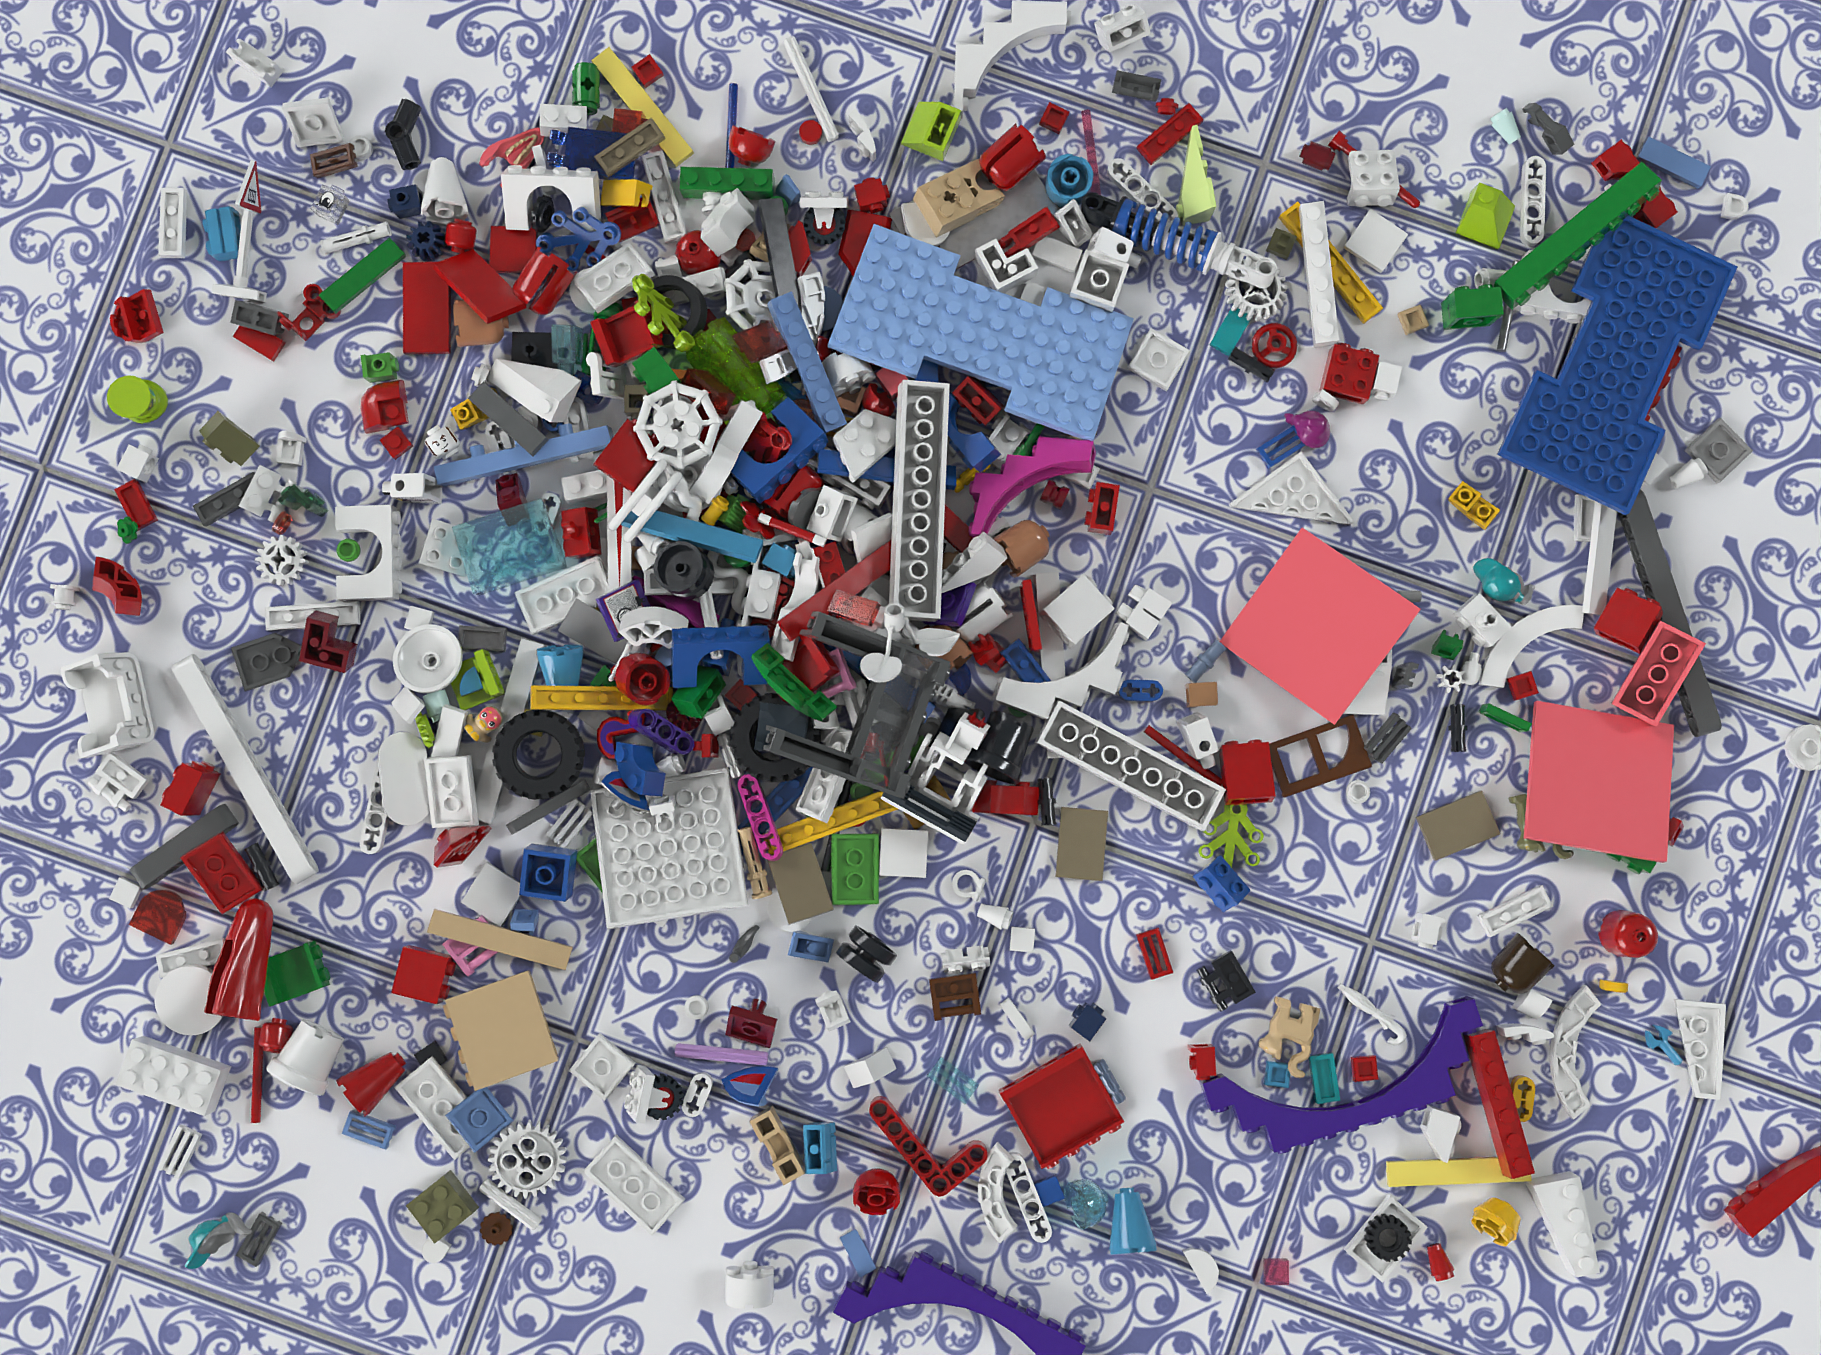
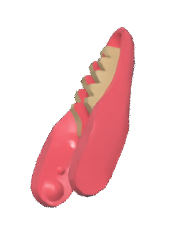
M532 128L515 136L500 140L487 147L480 158L479 165L481 167L488 166L493 159L501 157L507 160L510 165H520L522 169H527L534 158L532 146L542 145L545 136L540 135V128Z

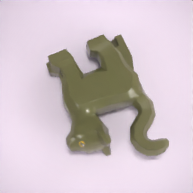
M1522 794L1509 797V802L1516 805L1517 824L1521 832L1520 838L1517 841V847L1521 850L1534 851L1535 853L1538 850L1544 852L1543 842L1524 839L1527 795ZM1553 844V851L1560 859H1568L1574 855L1572 850H1563L1562 845Z

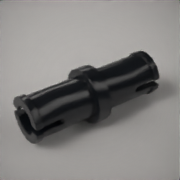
M1236 346L1228 357L1229 361L1244 368V372L1248 374L1251 372L1267 383L1275 372V369L1258 361V357H1251Z
M1455 704L1450 705L1451 725L1448 726V731H1451V752H1466L1465 731H1468V726L1465 725V705L1457 704L1455 706Z
M1052 778L1037 779L1040 798L1038 805H1040L1042 819L1041 826L1057 824L1054 807L1056 798L1053 797Z
M259 843L245 848L244 851L254 867L252 870L258 874L265 891L279 885L280 883L270 867L272 864L270 860H266Z

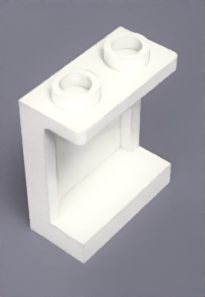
M1083 574L1043 609L1039 615L1070 649L1115 608L1112 606L1111 599L1105 594L1102 595L1097 589L1095 581Z

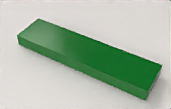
M389 237L321 292L319 297L337 314L402 261L406 255Z

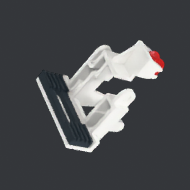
M965 712L958 721L951 737L940 732L931 747H929L933 735L928 733L907 774L911 776L910 788L907 794H905L904 799L883 792L881 799L964 845L980 818L971 810L988 778L984 776L988 765L983 764L979 773L969 768L966 774L944 763L946 757H949L962 765L972 747L976 750L978 749L990 728V725L984 722L986 717L979 720L976 718V712L973 715ZM937 769L961 782L952 801L926 788Z

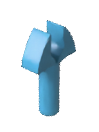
M1652 1025L1658 1031L1660 1040L1655 1039L1650 1031L1645 1030V1039L1649 1048L1654 1049L1656 1046H1659L1674 1065L1682 1063L1683 1059L1668 1042V1036L1673 1034L1670 1030L1658 1025Z

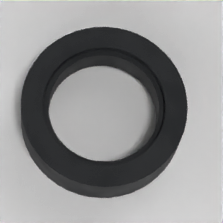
M664 275L653 279V289L660 294L671 290H678L686 295L690 303L691 313L687 324L680 332L684 330L696 340L702 333L707 321V304L703 294L692 283L678 276ZM662 334L663 337L661 339L664 345L662 347L676 349L673 344L675 341L673 334Z

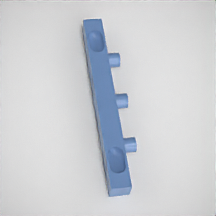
M562 424L558 426L560 437L549 439L534 456H531L515 440V447L485 454L483 445H474L469 447L471 458L434 466L437 485L446 487L606 448L614 437L611 427L606 425L573 433L572 424Z

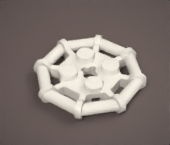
M751 259L744 260V264L724 281L727 303L725 313L748 334V338H769L781 341L783 338L774 323L767 304L760 300L762 294H765V297L770 300L775 298L771 275H758L757 271L770 272L769 262H758ZM748 273L751 280L746 285L740 283L739 281ZM735 290L741 292L742 304L737 306ZM744 310L746 316L754 320L752 325L739 313L740 311ZM759 323H770L774 329H760L758 326Z
M672 381L671 384L643 397L644 401L636 425L633 426V432L637 433L647 453L648 460L659 461L664 459L667 461V465L677 467L678 470H684V467L707 455H712L716 436L723 422L708 396V391L705 389L702 391L680 384L677 381ZM679 393L696 398V400L692 404L680 401ZM673 394V401L662 407L655 403ZM701 404L709 420H702L697 410ZM651 407H653L657 411L654 416L653 425H646ZM676 420L679 422L684 421V424L681 426L682 431L680 432L677 429H672ZM710 426L705 443L703 444L699 441L701 431H703L704 427ZM654 431L659 443L655 448L647 432ZM696 444L700 447V449L686 456L683 454L684 450ZM664 447L677 451V457L661 453Z

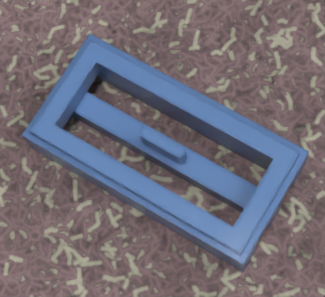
M351 1110L342 1134L386 1150L389 1147V1141L392 1139V1133L396 1125L368 1115L364 1117L363 1113ZM353 1118L385 1129L387 1132L354 1121ZM350 1126H353L363 1131L375 1134L377 1136L383 1137L384 1141L353 1131L349 1128Z

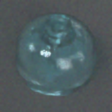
M1088 1179L1067 1183L1068 1185L1064 1187L1065 1203L1067 1209L1072 1206L1074 1215L1071 1218L1079 1229L1084 1230L1100 1223L1105 1216L1106 1203H1108L1105 1190Z

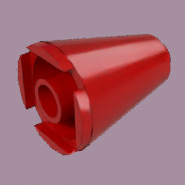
M389 1052L341 1076L336 1082L339 1087L343 1085L347 1089L343 1094L360 1113L363 1111V1116L366 1117L404 1073L406 1062L398 1052L395 1055Z

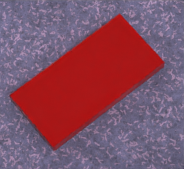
M474 249L434 263V271L487 324L527 308V304L520 301L514 295L512 287Z
M403 262V353L405 355L451 354V287L434 271V263L437 262Z

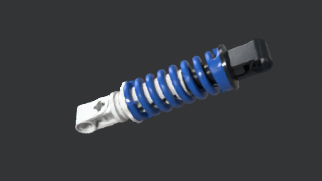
M1089 192L1082 198L1081 211L1087 223L1104 227L1134 242L1133 247H1137L1142 243L1144 251H1149L1153 248L1154 254L1157 256L1165 251L1166 259L1172 260L1176 256L1178 264H1184L1188 260V266L1191 269L1197 267L1196 270L1204 275L1210 269H1214L1221 275H1229L1236 280L1250 283L1258 288H1267L1272 284L1277 270L1276 262L1271 258L1258 255L1248 249L1237 247L1234 243H1224L1222 241V232L1206 229L1205 235H1203V227L1198 226L1195 231L1190 230L1192 223L1189 221L1185 223L1184 227L1179 226V217H1175L1172 223L1167 221L1168 213H1163L1158 222L1155 220L1157 214L1155 208H1152L1148 217H1145L1143 214L1146 206L1140 204L1137 212L1134 213L1131 210L1136 208L1138 202L1128 199L1126 196H1123L1119 202L1095 192Z

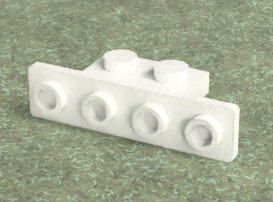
M763 547L756 563L751 562V565H753L752 574L748 575L746 581V588H749L747 597L743 598L741 610L744 611L743 618L738 621L737 627L751 626L752 617L773 620L782 575L762 570V561L766 554V550Z

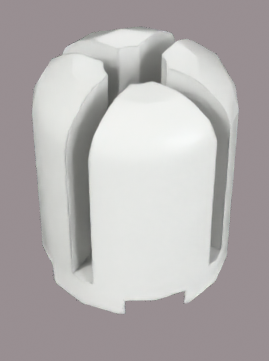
M987 578L977 584L964 620L990 601L993 604L955 631L960 633L959 637L965 642H977L979 634L985 636L1013 616V613L1008 615L1004 609L1007 604L998 591L993 588L990 589L986 585Z

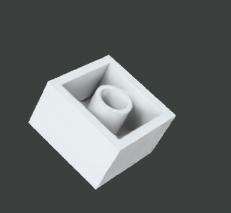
M1086 249L1069 297L1113 312L1130 264Z

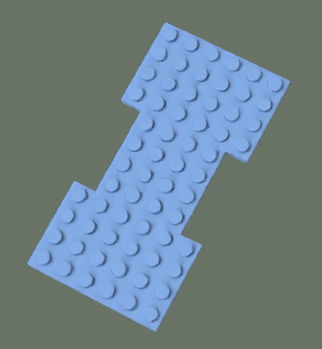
M873 224L828 342V348L914 379L918 375L923 359L1010 390L1011 392L1004 409L1005 412L1083 440H1094L1134 318L1069 297L1066 293L1049 287L1046 289L1041 306H1037L955 276L954 273L961 255Z

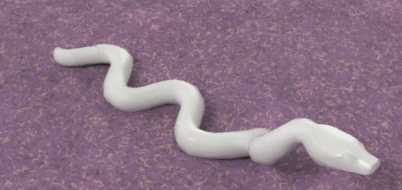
M670 465L664 469L667 481L675 472H678ZM682 476L681 481L672 492L678 495L682 505L690 508L686 519L704 523L699 520L702 511V501L696 496L689 494L688 483ZM709 550L707 556L713 563L714 577H736L738 579V585L733 593L731 604L738 614L743 615L744 611L741 610V606L748 590L746 588L748 573L740 567H719L717 559L720 553Z

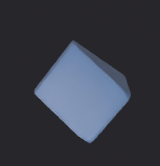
M784 175L775 191L778 196L786 200L788 208L800 201L801 194L790 176Z

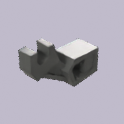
M1529 103L1522 108L1524 113L1531 115V118L1528 119L1529 123L1540 126L1544 130L1542 138L1552 155H1562L1575 145L1566 126L1554 122L1542 110L1540 105Z

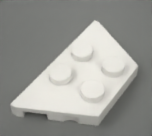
M864 409L834 435L833 442L836 449L840 452L843 465L846 464L849 471V480L852 483L895 447V419Z

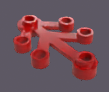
M763 412L760 421L758 420L755 427H761L770 436L765 437L756 429H753L749 436L753 440L747 441L742 450L744 452L756 450L753 460L762 463L767 448L772 446L770 458L765 461V464L773 463L779 460L782 450H787L791 447L792 436L785 427L780 426L776 428L767 421L766 414Z

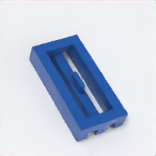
M1293 425L1257 448L1256 451L1258 454L1260 453L1262 460L1266 462V466L1269 469L1306 445L1301 442L1271 461V456L1300 439ZM1293 431L1296 433L1294 437L1290 438L1289 440L1279 445L1272 451L1268 453L1265 452V449L1275 444L1282 438L1286 437Z

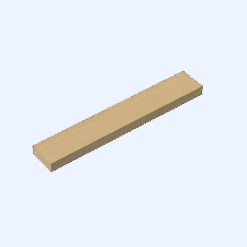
M434 909L427 933L566 970L573 948L569 945Z

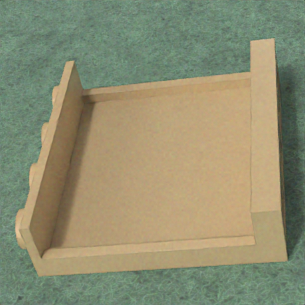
M530 970L445 1000L446 1004L443 1005L444 1013L447 1019L451 1018L454 1027L450 1028L453 1040L458 1041L461 1050H458L459 1059L462 1064L466 1063L468 1073H465L469 1087L473 1086L475 1091L559 1060Z

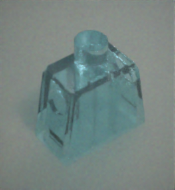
M552 324V362L560 365V370H564L574 376V365L581 366L583 329L575 325ZM569 350V356L565 358V353Z

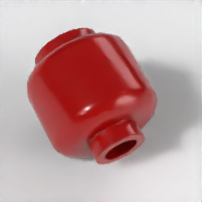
M454 218L453 222L447 223L444 242L452 247V252L463 253L466 250H472L475 246L477 230L472 226V222Z
M272 1018V1022H266L262 1025L259 1045L264 1047L263 1051L271 1053L281 1052L293 1034V1027L286 1024L287 1020Z

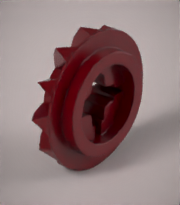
M672 700L667 705L666 716L668 721L685 732L694 730L702 721L701 718L688 716L687 719L685 715L678 714L679 711Z

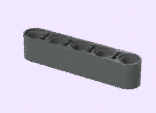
M222 804L135 864L130 869V872L143 890L150 888L184 864L180 859L182 855L221 831L227 834L239 822L228 806Z

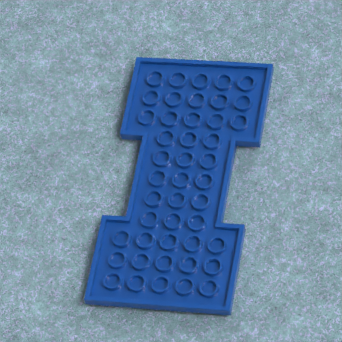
M1630 216L1623 219V223L1615 231L1612 232L1610 230L1604 235V239L1595 247L1591 245L1571 292L1592 302L1557 379L1539 370L1533 373L1497 455L1624 515L1630 513L1666 431L1645 421V418L1677 345L1681 342L1696 350H1700L1703 347L1738 268L1734 264Z

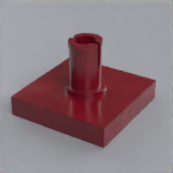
M759 999L752 1000L750 1010L732 1005L725 1035L771 1048L778 1019L763 1015L767 1005L766 1002L761 1000L758 1010Z

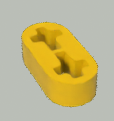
M1518 1075L1512 1079L1510 1086L1516 1107L1520 1108L1521 1105V1107L1525 1108V1113H1521L1519 1116L1520 1121L1526 1122L1533 1114L1535 1084L1530 1078ZM1524 1081L1528 1088L1523 1089L1522 1093V1090L1518 1089V1084L1521 1085Z

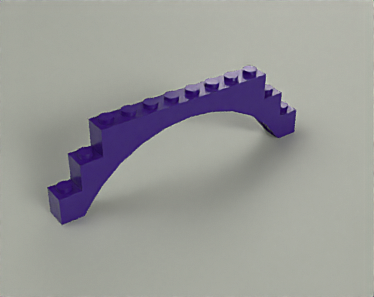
M1465 996L1446 1002L1434 1034L1420 1056L1401 1076L1373 1094L1354 1102L1330 1107H1297L1272 1102L1248 1092L1222 1073L1210 1076L1209 1080H1199L1210 1111L1215 1110V1113L1224 1112L1229 1109L1228 1106L1232 1105L1238 1127L1242 1132L1254 1133L1260 1130V1126H1263L1270 1149L1274 1153L1283 1154L1291 1151V1147L1297 1145L1301 1147L1312 1145L1314 1140L1322 1137L1324 1140L1336 1137V1133L1346 1131L1347 1133L1354 1132L1360 1129L1359 1126L1367 1123L1368 1125H1376L1381 1123L1383 1118L1389 1116L1391 1118H1398L1405 1115V1111L1411 1109L1413 1111H1420L1426 1109L1427 1104L1434 1102L1442 1104L1450 1101L1449 1097L1456 1096L1447 1068L1457 1069L1462 1067L1464 1062L1470 1061L1461 1033L1463 1035L1475 1033L1477 1031L1476 1028L1482 1027L1483 1024L1474 998Z
M923 1251L921 1253L914 1252L903 1276H900L899 1271L890 1266H887V1268L880 1266L868 1291L859 1282L853 1281L851 1283L846 1281L833 1309L834 1314L855 1324L886 1309L909 1304L939 1303L966 1308L993 1319L1019 1337L1035 1355H1082L1086 1347L1085 1341L1082 1338L1083 1335L1071 1328L1068 1331L1062 1328L1061 1323L1050 1317L1047 1320L1039 1316L1040 1313L1036 1309L1029 1306L1024 1308L1018 1305L1019 1302L1008 1295L1003 1297L997 1294L998 1291L987 1284L984 1287L979 1285L974 1277L966 1273L962 1276L954 1272V1267L944 1262L939 1264L933 1261L934 1258Z

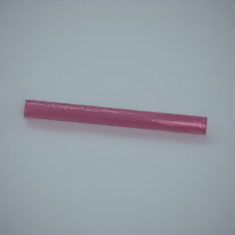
M1087 109L1081 111L1087 160L1093 170L1091 191L1101 195L1091 112Z

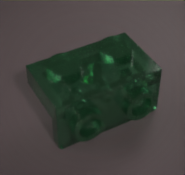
M295 484L286 487L278 499L282 505L295 511L303 506L306 510L321 517L329 511L323 505L325 501L317 493L313 494L309 489L305 490Z

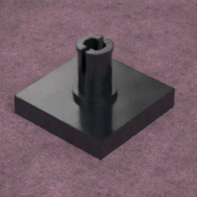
M512 332L511 361L559 369L560 334Z

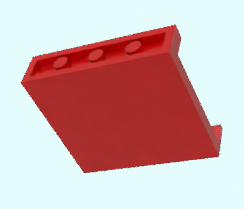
M1081 1044L1072 1047L999 1089V1094L1009 1108L1038 1160L1041 1169L1045 1167L1047 1169L1053 1168L1060 1163L1059 1159L1066 1155L1068 1157L1074 1156L1080 1152V1147L1087 1143L1088 1145L1095 1144L1101 1139V1135L1109 1132V1134L1116 1132L1122 1127L1121 1124L1124 1123L1123 1118Z

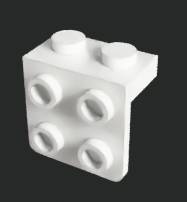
M1393 150L1351 151L1348 160L1352 185L1347 196V205L1357 207L1393 205L1400 190L1395 152Z

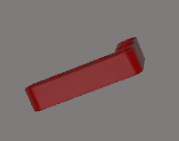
M877 1096L870 1103L869 1113L872 1119L935 1196L940 1197L948 1194L987 1160L988 1155L985 1144L982 1141L973 1140L943 1165H940L886 1097ZM877 1103H882L886 1106L887 1110L883 1114H878L874 1111L873 1107ZM898 1122L902 1128L899 1132L894 1133L889 1130V1124ZM911 1140L917 1146L915 1150L907 1151L904 1149L903 1144ZM974 1148H980L983 1150V1155L979 1158H973L970 1152ZM923 1159L929 1160L932 1164L927 1170H923L918 1166V1163ZM956 1163H961L965 1166V1169L961 1173H955L952 1171V1166ZM938 1178H942L946 1181V1185L943 1188H936L933 1182Z

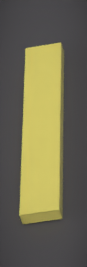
M610 47L591 60L641 124L652 117L666 138L658 145L675 167H678L694 154L690 146Z
M1498 1157L1449 1159L1448 1163L1440 1159L1386 1161L1387 1185L1389 1187L1532 1181L1531 1175L1515 1179L1503 1176Z

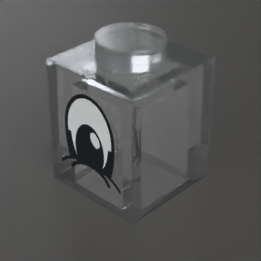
M322 184L310 209L317 216L339 225L350 200L344 195L345 191L335 185L328 187Z

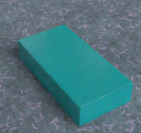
M1239 308L1236 311L1230 309L1209 344L1227 356H1230L1250 322L1246 318L1248 313L1244 312L1242 317L1238 316Z
M1329 1052L1310 1055L1308 1059L1315 1103L1322 1104L1341 1101L1334 1054Z

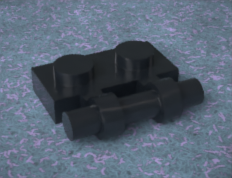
M1231 950L1211 961L1215 969L1213 972L1209 973L1205 966L1197 969L1201 977L1199 980L1202 986H1206L1211 995L1210 1000L1213 1004L1217 1005L1220 1012L1228 1008L1224 999L1231 997L1234 1004H1237L1256 993ZM1220 978L1226 988L1220 992L1214 983V980Z

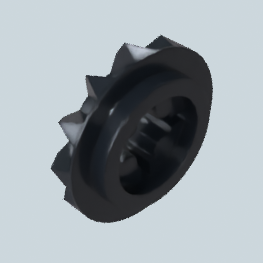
M543 195L538 197L531 211L532 217L530 221L532 222V229L540 233L545 232L552 223L551 217L555 212L553 200L550 196Z

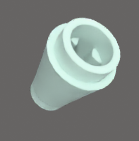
M1505 108L1490 118L1493 123L1491 126L1508 144L1521 137L1512 111L1509 112Z

